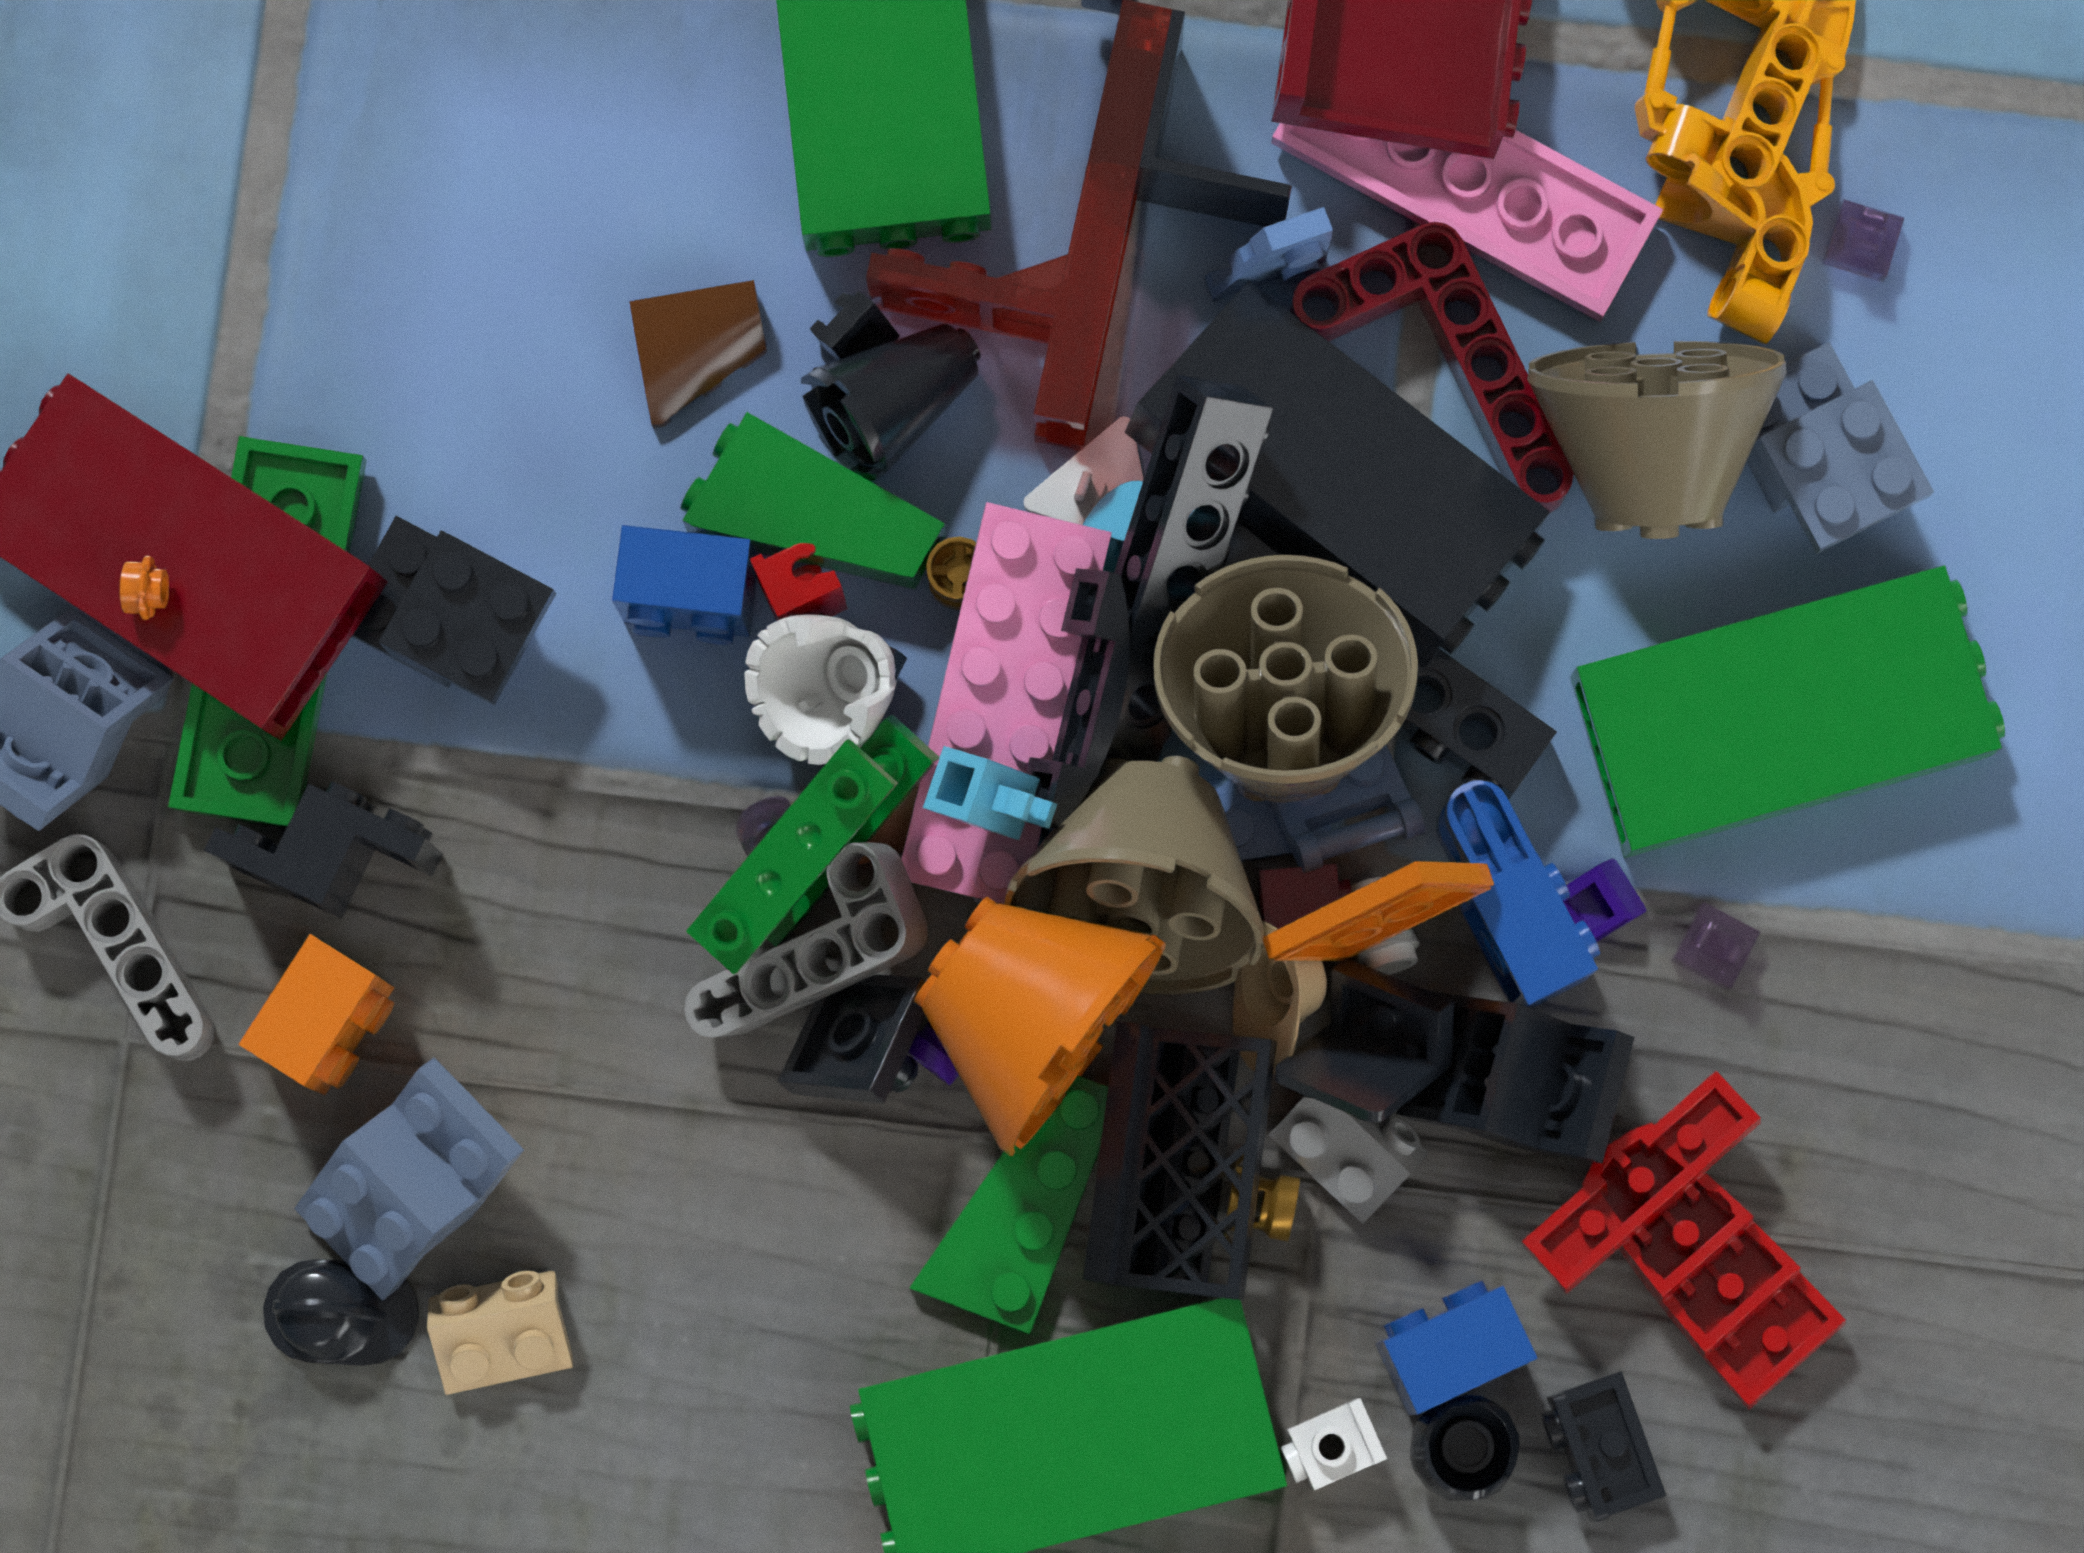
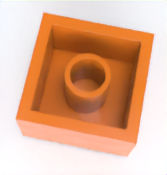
M309 934L238 1045L304 1087L326 1095L331 1086L340 1089L354 1071L359 1061V1056L353 1052L366 1031L373 1035L376 1034L387 1020L394 1007V1002L388 999L395 987L312 934Z

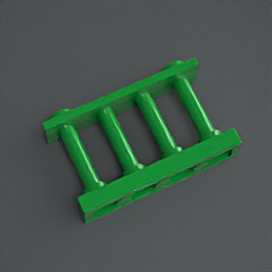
M893 714L883 720L861 748L852 740L847 739L699 914L686 932L733 975L741 970L766 939L775 947L782 944L829 890L830 886L826 872L827 867L846 844L869 842L940 757Z

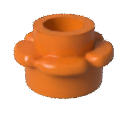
M145 556L142 562H125L120 578V602L124 613L140 614L143 620L152 618L155 614V608H165L167 605L169 577L166 570L157 569L153 557Z

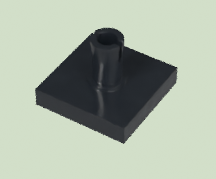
M875 974L814 1002L777 1082L794 1095L881 1104L885 1103L892 1090L895 1093L906 1090L916 1079L919 1070L916 1060L912 1056L907 1055L925 1016L922 1007L914 1002L925 981L919 977Z

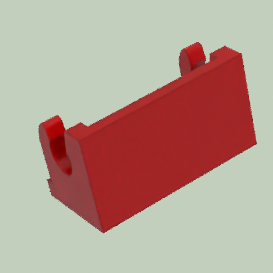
M799 543L766 559L763 558L762 554L750 558L758 583L776 621L790 616L819 615L820 613L832 617L848 609L842 586L834 570L822 573V568L818 565H804L792 571L796 561L802 558H809L816 552V547L813 544Z

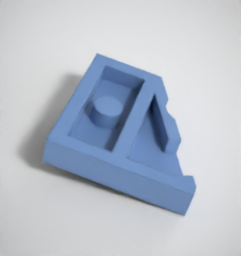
M1325 207L1264 227L1250 239L1249 243L1238 248L1227 257L1230 267L1212 271L1205 275L1204 280L1212 301L1238 293L1248 281L1259 286L1283 278L1285 284L1300 282L1320 271L1318 265L1326 263L1333 232Z

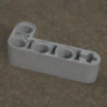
M73 834L60 839L0 877V917L3 920L26 931L40 932L54 926L72 914L75 916L142 1032L156 1051L177 1060L191 1061L201 1057L209 1050L214 1040L215 1031L211 1016L117 857L108 847L86 835ZM93 851L97 858V869L94 875L86 881L74 882L70 873L74 858L82 852ZM37 884L42 893L38 909L27 916H20L15 907L19 891L25 886ZM125 905L130 914L126 930L120 935L107 937L102 928L105 913L111 907ZM157 959L162 968V977L159 983L151 990L146 992L139 991L134 982V973L137 967L143 961ZM168 1003L175 1015L193 1022L185 1029L188 1037L185 1043L172 1038L168 1039V1036L175 1031L174 1023L167 1012L156 1007Z
M877 842L846 844L827 867L826 872L829 886L842 917L749 959L735 975L725 970L699 982L691 988L685 1000L684 1011L686 1020L692 1030L701 1036L709 1038L747 1033L902 963L921 952L927 942V921L902 859L896 850L887 844ZM864 856L871 860L875 871L873 881L867 888L861 885L856 873L857 865ZM888 915L894 918L899 929L898 940L892 948L884 943L881 936V925ZM832 941L838 944L843 956L842 965L836 973L829 969L825 959L826 949ZM776 967L783 971L787 981L786 991L781 998L774 994L770 985L771 974ZM742 996L746 1003L736 1004L725 1009L720 1016L718 1007L726 1002L725 997Z

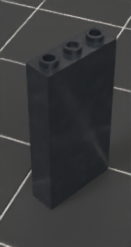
M1250 281L1247 282L1139 400L1125 430V434L1152 454L1177 375L1243 386L1271 406L1273 410L1269 419V434L1263 446L1260 447L1250 478L1249 496L1246 503L1240 509L1237 521L1281 555L1307 556L1337 563L1348 568V576L1360 581L1376 592L1379 588L1383 590L1405 617L1413 634L1417 649V659L1425 666L1431 662L1442 648L1451 655L1455 652L1475 625L1468 619V616L1477 606L1488 612L1510 584V581L1503 576L1513 563L1523 570L1545 542V539L1537 532L1549 515V510L1312 328L1301 322L1299 318Z

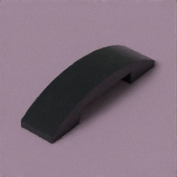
M1076 568L1061 631L1080 636L1082 640L1052 761L1030 757L1026 774L1040 778L1035 797L1057 804L1049 828L1057 829L1075 811L1087 794L1108 754L1122 711L1129 669V615L1121 575L1108 571Z

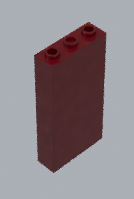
M67 373L60 385L52 387L46 393L39 406V416L26 435L17 439L9 447L3 459V468L0 471V557L280 741H282L388 583L385 578L361 560L69 373ZM145 556H151L155 561L157 569L166 570L168 573L169 596L165 608H155L154 616L143 620L140 614L123 612L120 602V578L125 562H142Z

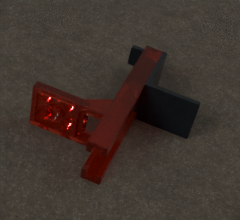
M1081 0L1082 7L1117 14L1119 19L1068 254L999 278L987 276V269L976 264L954 261L950 263L949 268L924 263L925 257L916 252L904 249H889L887 255L871 252L866 275L869 297L880 310L1048 344L1033 413V419L1037 422L1034 442L1078 451L1084 450L1137 201L1267 227L1286 220L1292 189L1291 185L1159 158L1182 52L1185 11L1140 3L1139 0Z

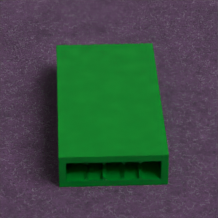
M776 0L801 231L805 251L817 250L819 256L837 257L853 253L855 245L880 243V248L885 250H900L915 246L918 243L917 238L942 236L944 242L962 243L979 238L980 231L992 230L966 0Z
M1944 565L1577 666L1570 679L1623 858L1989 758L2002 749L1999 739L2005 737L2004 720L1995 701L1988 702L1981 682V678L1986 676L1985 659L1976 640H1968L1962 617L1967 616L1968 613L1967 602L1957 579L1950 581L1946 566Z
M1220 1298L860 1388L858 1392L861 1402L850 1405L858 1443L870 1441L876 1466L865 1469L873 1506L886 1505L892 1529L891 1531L880 1533L884 1553H1024L1287 1487L1240 1300Z

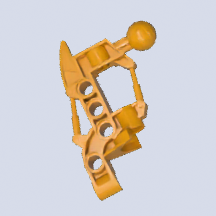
M1656 0L1659 10L1663 12L1657 47L1653 48L1644 95L1637 100L1634 109L1639 135L1652 142L1646 156V162L1653 170L1667 177L1655 203L1656 206L1663 209L1659 220L1736 244L1726 273L1711 298L1707 316L1764 345L1775 335L1787 313L1792 290L1808 255L1813 226L1810 207L1831 194L1835 188L1834 178L1828 173L1832 138L1830 113L1833 78L1844 69L1846 64L1845 54L1853 27L1856 0H1705L1761 28L1722 120L1693 106L1677 104L1678 97L1664 91L1672 53L1669 47L1676 12L1698 0ZM1775 49L1781 50L1789 56L1792 61L1793 70L1787 69L1780 64L1776 57ZM1820 83L1817 124L1813 126L1810 171L1808 173H1797L1788 157L1783 154V151L1810 86ZM1753 103L1760 104L1767 110L1771 124L1763 123L1757 118L1753 110ZM1730 157L1737 158L1745 165L1748 179L1741 178L1733 171ZM1763 239L1770 240L1777 246L1781 257L1780 262L1774 261L1766 254L1763 247Z

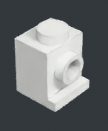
M1356 1398L1286 1429L1291 1443L1280 1447L1294 1481L1298 1483L1307 1479L1312 1490H1317L1387 1459L1361 1398ZM1327 1434H1335L1343 1442V1452L1337 1459L1328 1460L1320 1454L1319 1442Z

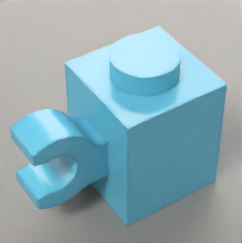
M943 746L923 808L1019 841L1025 822L1049 829L1057 804L1035 797L1040 778L980 756Z

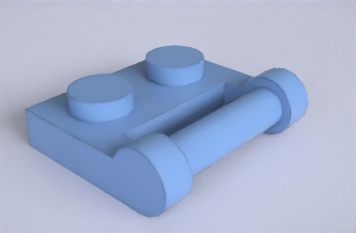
M1387 745L1340 779L1337 787L1330 793L1322 795L1320 793L1310 799L1297 802L1269 801L1298 867L1302 868L1303 873L1322 868L1323 860L1399 835L1404 840H1408L1425 833V825L1420 808L1415 799L1411 798ZM1388 806L1390 811L1314 836L1311 830Z

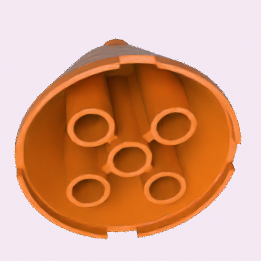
M986 896L966 922L964 928L968 932L959 944L950 939L930 964L928 972L932 975L921 987L914 1002L922 1007L924 1014L999 1148L1009 1156L1015 1153V1145L1022 1149L1038 1132L1067 1095L1065 1092L1075 1078L1084 1074L1104 1045L1097 1040L1104 1030L1103 1024L1109 1027L1120 1013L1125 1016L1140 994L1165 950L1166 943L1156 935L1000 903L997 904Z

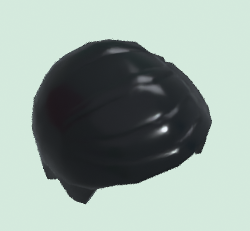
M1479 1395L1454 1397L1427 1410L1418 1419L1411 1433L1410 1461L1415 1474L1432 1493L1448 1501L1481 1500L1500 1492L1509 1480L1517 1463L1520 1447L1519 1433L1508 1411L1496 1402Z

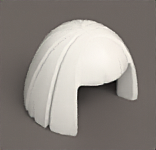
M796 615L780 619L768 625L767 629L762 630L757 635L760 639L752 642L745 664L750 669L744 672L747 699L749 703L754 705L752 713L760 716L758 725L770 741L777 740L775 747L785 755L800 762L808 759V764H826L847 739L852 740L860 748L878 727L893 699L897 681L895 679V661L890 646L878 634L858 629L850 622L837 617Z

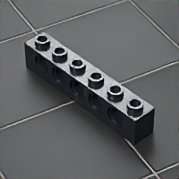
M1182 375L1176 376L1114 573L1121 575L1129 615L1130 654L1122 711L1105 760L1120 758L1128 761L1158 762L1163 746L1171 736L1172 728L1160 707L1154 682V653L1158 635L1170 611L1175 613L1195 593V585L1220 570L1227 562L1230 554V539L1240 509L1246 503L1249 496L1250 478L1260 447L1263 446L1269 434V419L1273 408L1243 386Z
M1236 521L1230 539V554L1222 568L1252 558L1281 554L1239 521ZM1442 650L1437 653L1427 666L1418 661L1417 684H1427L1433 687L1440 696L1441 706L1435 712L1428 714L1419 713L1412 707L1410 708L1401 726L1402 729L1412 735L1409 744L1425 758L1436 764H1440L1445 758L1465 772L1461 778L1464 784L1473 780L1492 782L1501 788L1509 800L1557 731ZM1472 720L1486 724L1492 732V746L1481 751L1468 748L1461 741L1459 727L1463 723Z

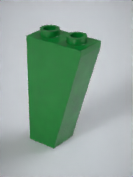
M748 412L744 415L739 426L729 423L724 429L712 453V456L718 459L717 463L706 480L701 477H697L694 480L680 507V510L686 512L682 521L687 532L750 539L755 552L770 556L799 543H810L816 547V552L809 558H802L796 562L818 565L821 568L911 589H916L926 572V564L930 552L947 536L945 523Z

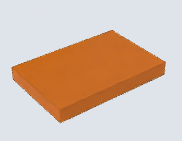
M1415 861L1264 936L1263 942L1269 959H1274V961H1343L1490 890L1494 882L1489 867L1485 863Z

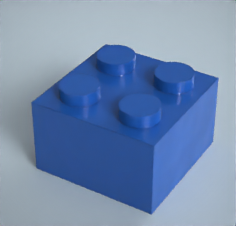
M622 525L612 602L623 622L633 624L632 632L639 635L666 638L670 637L671 629L696 631L695 639L698 641L720 645L733 644L734 636L750 637L757 582L750 558L756 556L751 540Z
M1482 1280L1442 1298L1447 1310L1428 1319L1424 1308L1383 1326L1388 1338L1375 1343L1408 1415H1418L1538 1359L1504 1286L1488 1291Z

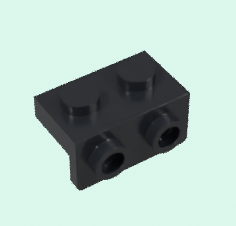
M1622 1371L1546 1397L1550 1411L1541 1413L1542 1422L1553 1450L1556 1451L1564 1448L1573 1473L1563 1476V1480L1576 1513L1586 1511L1590 1521L1599 1522L1608 1519L1613 1514L1667 1496Z

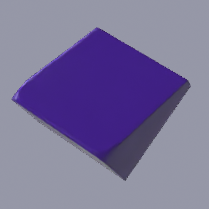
M1614 858L1598 864L1567 884L1570 897L1563 900L1574 924L1583 920L1592 932L1596 942L1647 911L1644 903Z

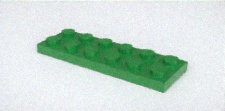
M239 436L231 478L350 553L367 463L365 457L358 454ZM327 674L282 741L192 683L168 807L173 811L287 828L306 790Z

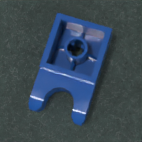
M1473 780L1455 789L1440 812L1436 823L1439 842L1450 862L1487 864L1494 882L1490 890L1458 905L1508 1002L1533 1008L1581 984L1598 970L1593 958L1600 955L1598 944L1583 920L1574 924L1563 903V900L1570 897V893L1561 873L1554 863L1546 866L1543 865L1501 788L1492 782Z

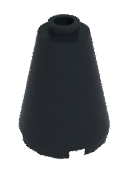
M943 323L814 368L811 372L801 377V384L811 385L812 388L802 397L815 428L834 456L837 457L846 451L857 463L856 466L849 470L872 482L883 476L978 376L977 361L981 359V354L976 342L965 329L958 328L956 330L949 324Z

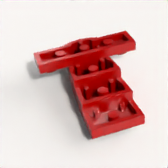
M1715 1071L1655 1125L1651 1122L1633 1129L1609 1144L1606 1148L1603 1163L1593 1162L1582 1182V1189L1522 1240V1245L1566 1294L1618 1249L1682 1334L1721 1380L1750 1410L1845 1325L1846 1319L1800 1273L1801 1267L1754 1222V1216L1706 1173L1709 1168L1761 1124V1117Z

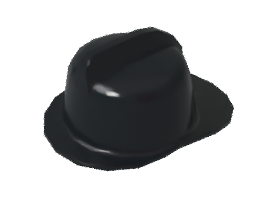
M313 1259L293 1264L280 1272L268 1288L263 1306L265 1329L274 1346L288 1357L308 1363L356 1366L384 1363L400 1354L411 1341L419 1319L417 1297L407 1280L382 1301L366 1283L355 1276L351 1267L344 1260Z

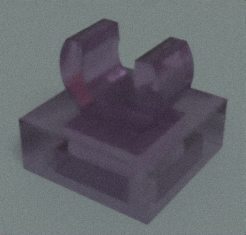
M1844 199L1837 214L1823 264L1883 282L1888 275L1904 217Z
M1703 902L1699 905L1671 961L1729 990L1738 977L1760 931Z

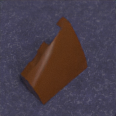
M754 280L629 301L653 429L666 426L671 422V416L699 396L703 395L705 398L719 388L724 378L738 368L748 367L767 353Z

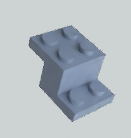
M1830 342L1786 363V376L1748 457L1747 464L1774 513L1791 506L1816 554L1931 496L1934 490L1873 380L1854 388Z
M72 608L4 655L0 660V805L10 811L16 818L40 831L108 778L132 722L166 696L174 678Z
M434 1057L415 1072L392 1105L342 1141L294 1209L303 1217L310 1229L316 1235L322 1237L351 1267L355 1276L366 1283L383 1301L403 1284L426 1253L474 1216L524 1149Z

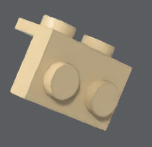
M521 1271L508 1276L503 1281L477 1287L467 1284L456 1285L444 1290L439 1295L430 1297L428 1300L427 1329L445 1395L573 1368V1355L558 1301V1282L554 1271L542 1273Z

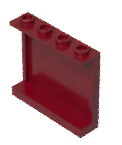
M1288 0L1271 122L1494 159L1503 137L1513 138L1517 126L1520 102L1519 100L1510 99L1511 82H1519L1522 76L1526 57V44L1516 43L1518 25H1527L1532 0Z

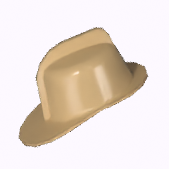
M1262 921L1264 936L1278 930L1271 924ZM1263 942L1262 952L1255 966L1247 963L1238 969L1233 1003L1234 1036L1272 1039L1276 1041L1273 1074H1275V1068L1278 1063L1287 1056L1293 1055L1299 1033V1024L1323 1003L1327 987L1323 962L1274 961V959H1269ZM1240 1051V1055L1246 1065L1255 1071L1257 1053Z

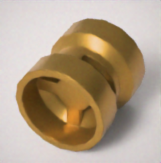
M961 536L947 538L938 543L929 554L926 564L929 589L934 598L946 608L961 609L966 588L964 583L968 579L976 542L972 539Z
M1236 1166L1235 1170L1241 1176L1243 1167ZM1280 1175L1276 1179L1271 1180L1260 1177L1258 1192L1259 1190H1264L1259 1217L1255 1216L1254 1229L1264 1230L1268 1238L1289 1241L1300 1178ZM1233 1183L1226 1217L1238 1207L1239 1191ZM1235 1226L1232 1227V1228L1230 1229V1231H1234V1230H1235Z

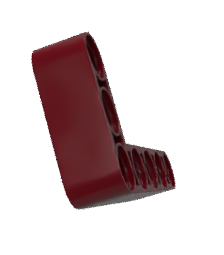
M1441 222L1422 224L1318 271L1298 284L1294 291L1290 312L1327 341L1336 339L1418 302L1500 473L1544 506L1550 513L1560 507L1572 486L1574 473L1527 380L1528 373L1461 236L1454 228ZM1425 246H1438L1446 252L1450 263L1440 269H1431L1419 261L1416 252ZM1371 271L1382 272L1392 281L1393 289L1382 295L1371 294L1362 287L1360 277ZM1312 297H1324L1335 306L1336 314L1329 320H1313L1304 312L1303 303ZM1453 301L1466 302L1474 309L1477 319L1471 324L1457 325L1447 318L1444 306ZM1483 356L1492 357L1502 366L1504 376L1496 381H1483L1472 371L1471 362ZM1509 412L1519 413L1528 420L1531 433L1521 438L1510 437L1501 430L1498 418ZM1536 468L1550 471L1557 479L1558 490L1547 495L1534 492L1527 484L1526 473Z

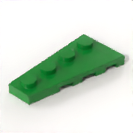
M1081 1076L1075 1078L1066 1090L1065 1094L1067 1095L1063 1098L1060 1105L1022 1149L1015 1145L1014 1150L1016 1151L1012 1156L1005 1152L1002 1153L909 1289L1031 1335L1100 1152L1108 1093L1107 1086Z

